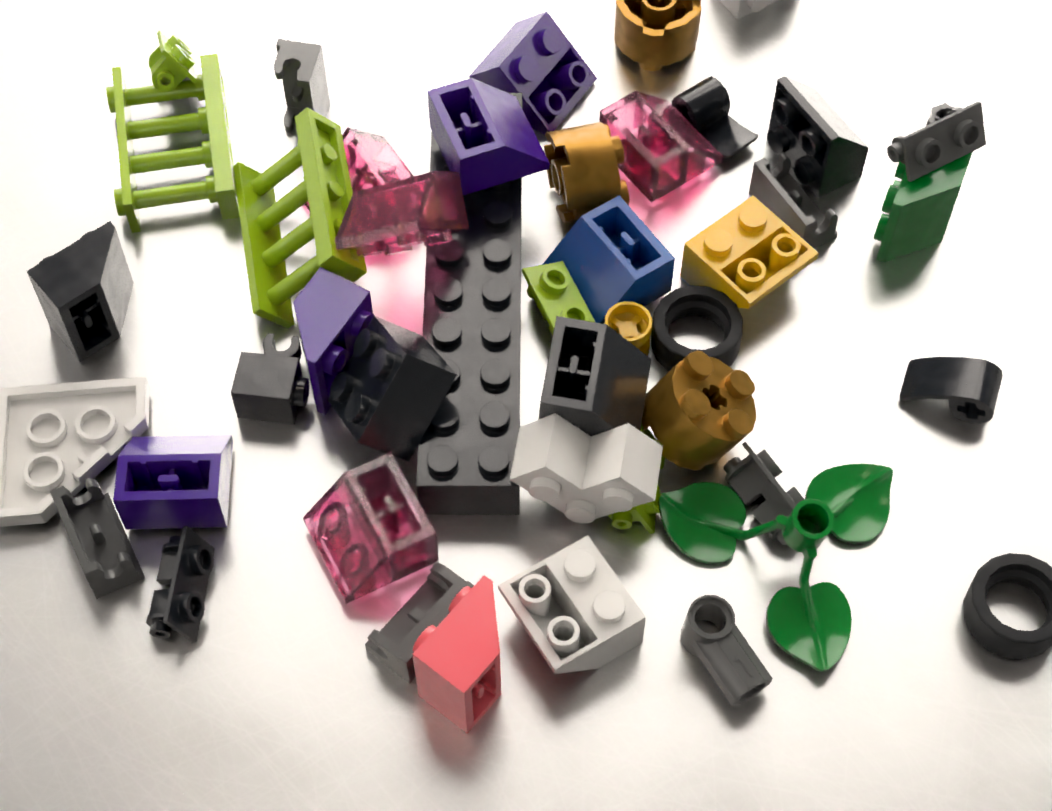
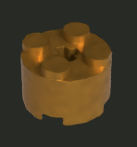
M616 0L614 40L621 52L633 61L639 62V66L643 70L658 71L663 66L682 61L696 49L702 10L701 0Z
M595 122L546 132L547 141L551 143L544 145V153L550 163L549 169L546 170L550 188L555 187L558 196L562 198L563 204L557 205L556 210L563 222L576 221L582 215L619 195L629 205L628 187L625 180H620L618 164L624 163V149L618 135L611 137L607 124Z
M699 350L694 351L674 366L646 393L642 426L644 430L649 426L651 427L655 437L663 445V457L679 467L694 471L701 470L705 465L716 463L753 431L757 418L755 401L752 396L755 392V384L746 372L733 370L719 359L709 357Z

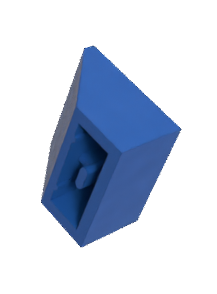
M619 195L582 215L543 263L549 264L563 261L595 322L604 324L607 311L616 303L630 301L646 306L671 292L675 257Z

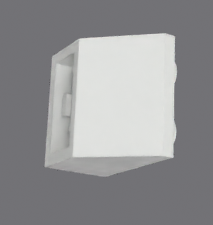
M588 535L498 585L499 592L554 674L599 669L643 642L646 616Z

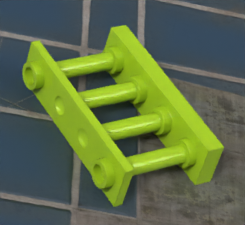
M217 53L200 56L202 74L196 75L198 81L195 84L191 80L182 81L170 92L159 91L154 85L127 88L121 66L112 68L113 86L106 87V95L110 112L116 113L121 188L114 189V199L118 216L127 217L132 233L141 232L139 209L209 199L210 203L218 202L222 220L240 218L233 173L234 160L225 87ZM198 97V101L205 100L206 107L198 108L197 113L131 121L130 106ZM201 130L202 134L209 133L210 140L202 141V146L134 156L133 139ZM201 164H205L206 168L213 167L214 175L206 176V181L137 191L136 174Z
M308 107L294 117L298 136V145L263 173L241 162H237L233 166L253 314L287 329L294 325L291 297L307 285L320 267L352 282H355L367 273L341 126ZM303 166L304 181L276 202L274 187L299 167ZM308 202L310 218L281 239L279 223ZM312 239H315L316 256L287 276L285 259Z

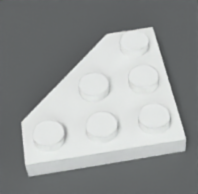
M146 376L0 388V527L46 523L58 512L50 493L51 490L64 486L74 497L86 486L85 480L87 478L94 479L118 457L132 437H140L149 428L150 386Z

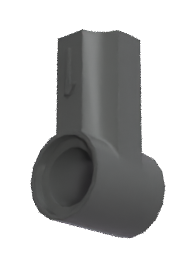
M704 595L691 603L681 628V641L684 648L690 654L700 658L732 706L742 704L756 696L771 683L773 678L735 625V613L732 606L725 599L717 595ZM708 620L713 622L719 632L715 634L706 633L697 626L696 621Z

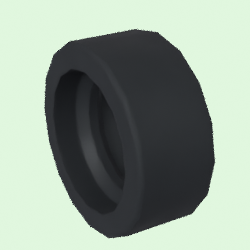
M690 285L675 289L660 300L653 313L651 348L656 360L668 371L682 361L689 353L697 350L704 352L709 357L719 359L730 367L739 353L743 334V317L736 303L725 293L711 287ZM703 316L714 321L723 329L724 340L712 348L704 350L690 349L678 344L669 335V325L678 318Z
M1007 553L991 558L978 569L963 600L964 620L972 636L987 650L1005 658L1028 659L1043 654L1052 646V567L1047 562L1029 554ZM1000 582L1018 583L1030 588L1041 598L1047 609L1048 616L1045 623L1039 629L1033 631L1016 630L1003 624L992 614L986 602L989 589L994 584Z

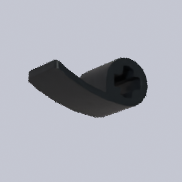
M710 76L703 79L672 100V110L680 125L701 145L722 159L730 158L758 139L759 135L742 126L728 115L730 110L729 94L723 84L715 77Z
M928 357L913 359L907 366L899 396L900 402L923 399H948L950 412L956 418L969 423H985L990 421L994 415L1003 373L996 364L977 358Z

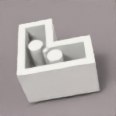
M554 413L520 426L510 480L529 491L533 498L545 501L563 512L569 520L580 524L591 523L597 518L616 512L629 511L632 507L655 500L663 446L629 423L590 436Z

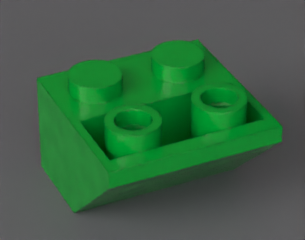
M973 152L912 182L907 180L905 164L898 163L894 177L902 180H894L893 185L890 184L881 209L882 212L889 213V215L881 214L873 237L874 240L881 242L876 260L888 262L942 242Z

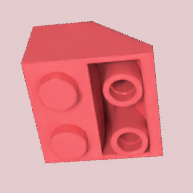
M485 575L472 588L466 586L461 589L449 606V614L437 627L434 625L427 627L413 646L418 696L467 734L501 696L500 647L493 581Z

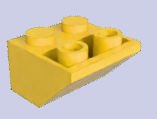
M752 195L684 243L680 277L689 285L708 286L723 292L737 304L738 308L749 309L815 261L819 253Z

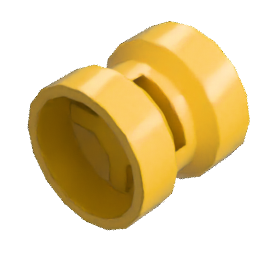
M624 301L616 303L607 311L604 324H607L648 356L652 331L650 312L643 305L636 302Z

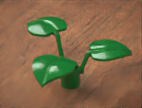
M857 463L826 469L812 479L807 487L805 500L800 501L788 517L778 515L775 520L748 530H740L746 520V509L742 500L735 491L725 485L714 482H700L660 495L658 501L660 517L669 538L687 557L704 564H719L730 560L736 549V539L745 541L777 529L782 530L786 544L793 550L803 553L804 559L799 575L800 588L784 587L777 591L769 602L766 610V624L769 634L784 652L817 671H828L838 662L847 647L852 625L851 609L846 596L837 585L830 582L809 585L813 560L817 556L816 549L830 532L838 540L851 544L865 543L879 535L884 529L890 513V489L893 478V469L891 467Z

